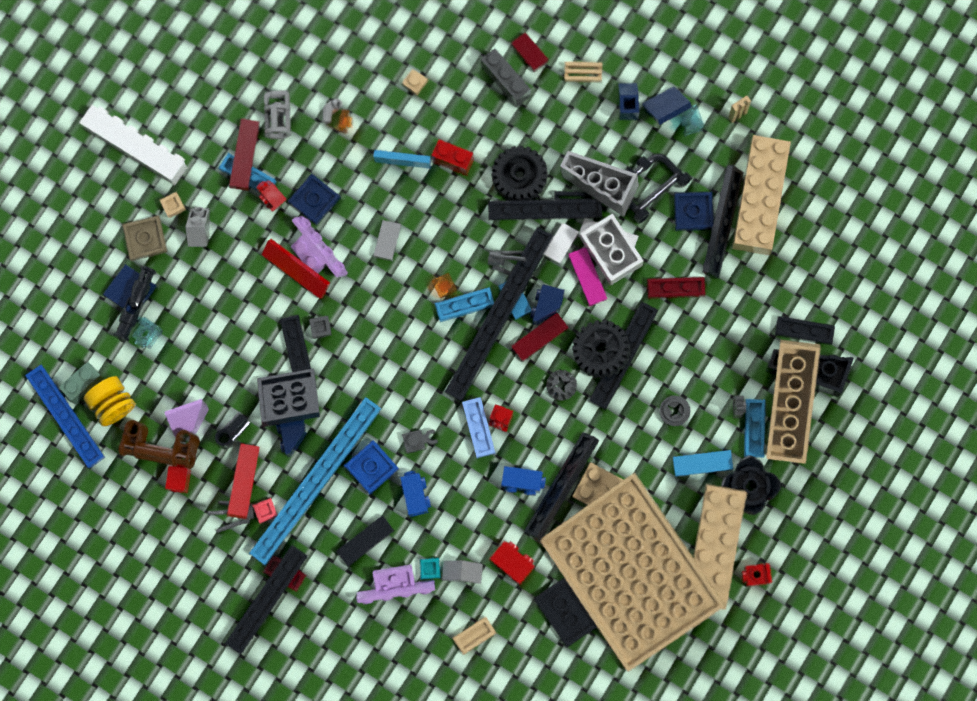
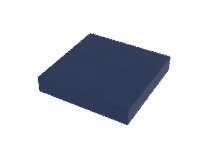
M674 86L642 103L643 109L659 125L692 107L691 102Z
M311 174L288 200V203L317 226L339 201L341 196L315 175Z
M712 192L674 193L675 231L712 230L714 224Z
M125 264L103 295L123 309L127 299L132 296V286L134 281L138 279L139 273ZM152 282L150 283L149 293L143 300V305L157 287ZM130 306L127 307V312L131 315L138 311V309H132Z

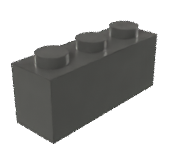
M496 48L481 59L482 69L516 108L531 97L529 86Z

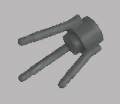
M490 250L488 265L493 266L492 270H497L510 276V271L500 267V265L504 266L505 259L525 261L526 258L510 256L521 255L523 251Z
M219 501L218 504L229 506L230 501ZM249 504L247 519L217 529L216 532L219 533L241 524L250 523L249 519H254L253 504ZM228 510L209 511L207 514L223 515L227 514Z

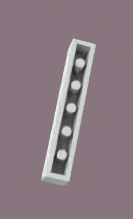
M91 105L79 122L83 129L173 185H176L187 169L183 157L178 154L172 155L169 153L170 150L162 144L156 145L153 143L154 140L148 135L142 136L138 134L139 131L131 125L127 127L119 117L115 115L111 117L108 115V111L101 106L97 108Z

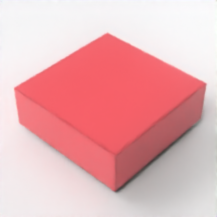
M271 498L253 505L260 524L277 517V512Z

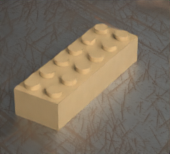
M753 135L732 249L770 256L775 237L790 141Z
M780 340L766 459L806 464L820 344Z
M706 484L693 558L727 606L747 492Z

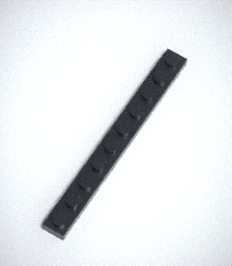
M539 227L535 229L520 256L525 257L526 260L516 263L446 388V394L461 402L464 400L551 244L554 235Z

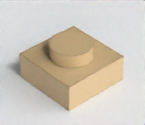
M412 69L402 82V86L417 96L427 84L428 79Z
M177 192L160 200L168 218L186 210Z

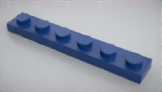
M40 365L25 375L86 466L90 469L106 458L44 366Z

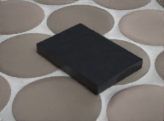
M565 577L533 598L566 648L597 628V625Z

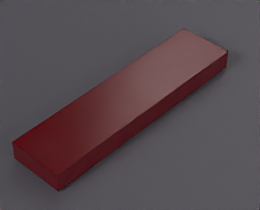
M241 119L229 188L247 191L249 189L260 121Z

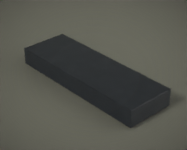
M299 315L281 318L280 322L292 372L311 369Z
M778 316L774 336L832 345L835 326Z
M382 515L336 552L349 567L392 534L394 529Z

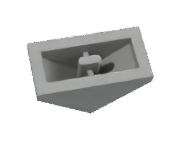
M463 560L444 561L442 581L481 584L483 564Z

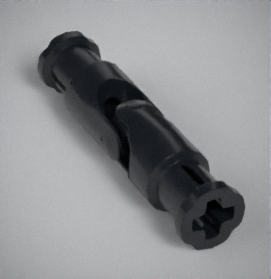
M143 265L140 267L141 272L138 279L134 281L132 286V296L127 299L118 320L120 323L117 331L112 335L126 342H129L128 337L131 329L135 327L143 307V300L149 293L153 275L157 273L156 270ZM130 306L132 309H138V311L130 315L127 313V307Z

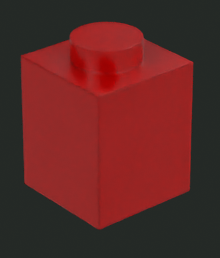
M181 465L169 466L165 489L170 492L188 494L191 470Z

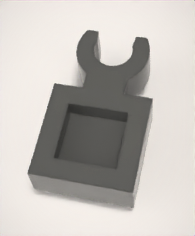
M734 396L733 418H741L743 413H746V401H743L744 396Z
M421 430L402 434L406 453L410 454L425 450V444L427 443L430 445L437 444V439H429L431 434H435V430H428L424 435H422Z

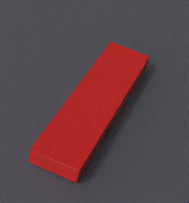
M273 239L268 240L261 255L319 299L324 297L330 282Z
M240 444L227 513L229 517L247 519L259 446Z

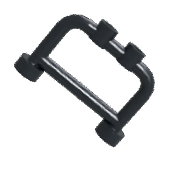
M653 154L648 158L642 156L636 162L637 168L634 170L628 168L626 170L639 176L642 172L648 170L654 162L661 161L674 174L638 205L633 200L631 201L629 208L634 212V219L639 224L644 222L650 215L645 208L672 185L677 183L683 188L692 180L688 172L683 174L664 154Z

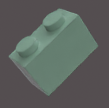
M87 362L61 384L59 388L77 405L92 387L105 379L91 363Z

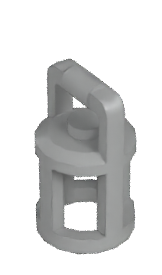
M277 90L265 93V136L270 139L289 138L291 136L289 92ZM285 97V104L274 102L269 105L270 98Z

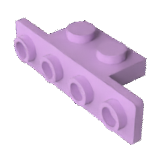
M303 216L294 217L292 222L302 235L291 248L302 262L317 273L327 265L337 278L346 276L348 272L345 270L344 264L337 260L332 249L322 241L321 235L311 227L309 220Z
M412 565L373 571L376 589L357 592V603L369 604L374 600L380 599L388 601L393 597L401 596L405 598L416 593L429 594L435 590L434 580L415 583Z

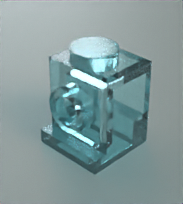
M697 104L681 113L679 119L682 127L685 126L684 136L703 131L704 123Z
M144 317L132 337L135 339L134 343L142 349L144 347L151 349L163 330ZM145 331H148L147 336H142Z

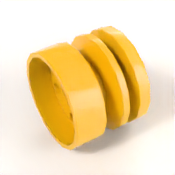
M117 376L99 382L83 398L91 410H97L94 416L99 419V423L103 427L121 420L136 405L134 400L130 399L131 396L128 392L122 393L125 387Z

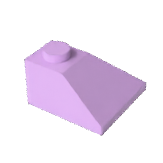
M200 399L165 411L164 413L176 437L177 433L181 430H187L196 434L209 408Z

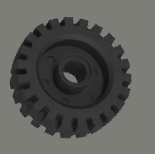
M521 145L517 148L512 146L511 149L507 148L503 153L501 152L498 158L495 159L492 167L493 185L496 191L499 192V195L505 197L507 201L535 199L546 186L548 175L546 163L536 150H531L530 147L524 148ZM522 171L525 175L519 178L515 176V173Z
M596 320L593 324L591 322L588 323L587 327L583 326L581 332H577L576 339L574 338L573 341L574 346H572L574 359L579 368L593 378L600 377V379H605V377H612L613 374H619V370L625 368V364L628 363L631 354L630 343L625 332L620 326L615 325L611 321L609 323L607 320H602V322ZM605 346L606 350L604 352H597L599 347Z

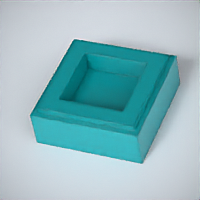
M439 558L420 559L421 579L441 578Z

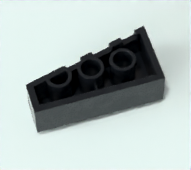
M774 349L771 353L765 372L776 375L779 349ZM819 355L815 389L839 397L843 392L854 357Z

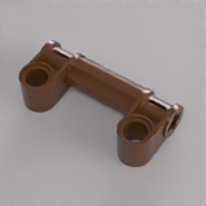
M130 420L125 424L122 440L119 445V454L121 456L130 455L134 456L135 459L172 466L181 465L187 469L194 467L200 442L197 434L181 430L176 435L174 448L145 443L148 435V427L145 424L135 420ZM189 436V442L186 444V439Z

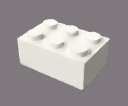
M613 214L580 233V239L610 285L643 266V259Z

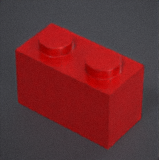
M440 139L431 155L433 163L465 176L468 175L474 161L473 152Z
M504 541L489 559L520 586L535 568L532 564L534 560L527 554L522 556L518 552L519 548L513 542L507 543Z

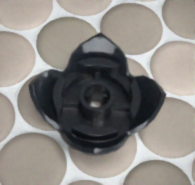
M751 455L740 460L735 471L726 475L721 484V487L747 492L743 512L749 515H756L765 508L766 502L773 499L779 493L782 486L779 478L775 474L765 471L762 462ZM748 482H752V485H755L752 492L748 491L745 487L748 485Z

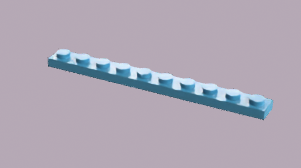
M365 397L249 554L264 565L269 562L382 410L379 406Z

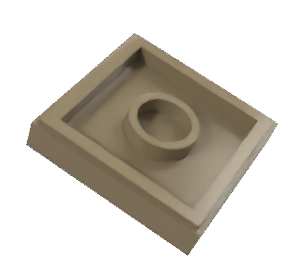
M159 215L122 224L131 261L168 252Z

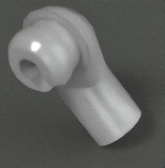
M333 99L324 105L322 123L331 124L332 114L342 107L340 99Z

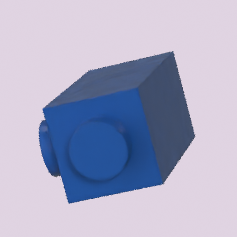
M504 466L501 487L505 488L506 492L516 493L519 490L524 491L525 495L536 496V493L540 494V490L545 488L546 477H542L543 472Z
M415 471L404 473V476L400 478L409 517L429 513L428 508L431 507L429 496H425L423 490L427 488L425 477L421 478L420 473H415Z

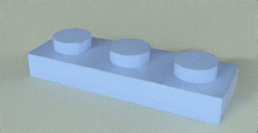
M481 397L462 402L476 457L481 458L496 454Z

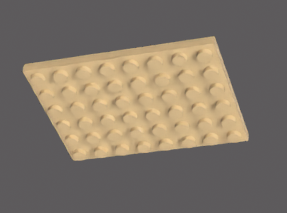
M636 473L630 475L541 539V543L627 672L726 606Z

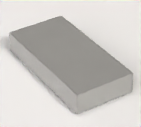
M382 221L374 252L375 258L393 261L401 224Z

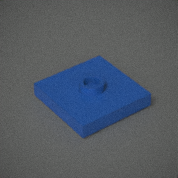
M374 440L344 465L370 495L399 470Z

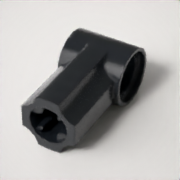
M238 412L223 429L217 431L215 434L216 443L221 449H230L234 441L251 423ZM224 435L230 437L227 443H221L220 438Z

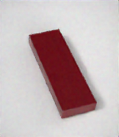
M705 277L647 279L648 299L705 297Z
M556 313L513 344L511 348L521 361L524 362L569 329V327L560 315Z

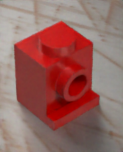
M269 180L261 182L256 187L260 193L258 197L265 205L268 204L266 207L272 212L287 200Z
M495 404L490 416L489 426L507 432L514 415L513 411Z
M770 563L745 566L744 571H741L742 582H746V587L769 585L772 583ZM754 571L760 573L759 578L753 576Z

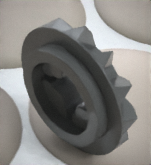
M557 370L550 374L546 382V388L552 398L563 401L575 394L577 381L572 373L566 370ZM559 378L562 380L563 383H567V385H565L564 393L560 387H555L559 384Z
M680 396L667 397L663 400L659 409L662 420L673 427L684 424L689 419L691 412L689 403ZM680 405L678 410L680 415L675 414L670 417L672 412L670 408Z

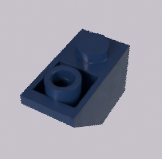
M637 83L618 84L619 120H638L639 93Z
M542 284L541 290L537 289L535 300L538 301L537 307L532 308L530 316L533 319V325H538L560 312L565 293L564 289Z
M304 420L276 425L278 434H282L283 439L280 442L281 451L287 457H292L307 434Z

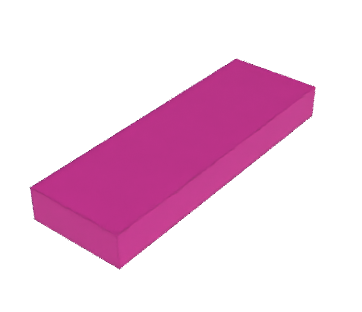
M587 248L569 253L568 256L589 307L606 301L607 296Z

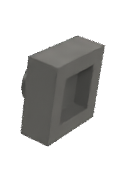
M328 316L309 319L313 339L332 336Z

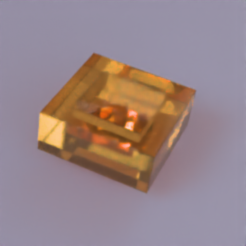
M342 109L339 130L340 133L348 134V129L352 128L353 117H351L349 110Z
M449 273L432 280V284L440 299L457 291Z

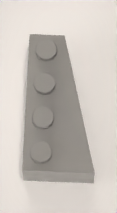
M567 151L560 165L564 179L624 217L639 186L637 174L571 151Z

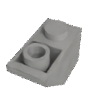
M196 207L190 209L186 224L188 247H205L208 245L210 229L209 208Z

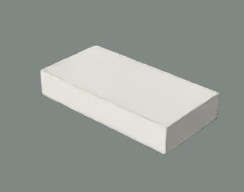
M562 223L544 256L560 265L578 236L579 231Z

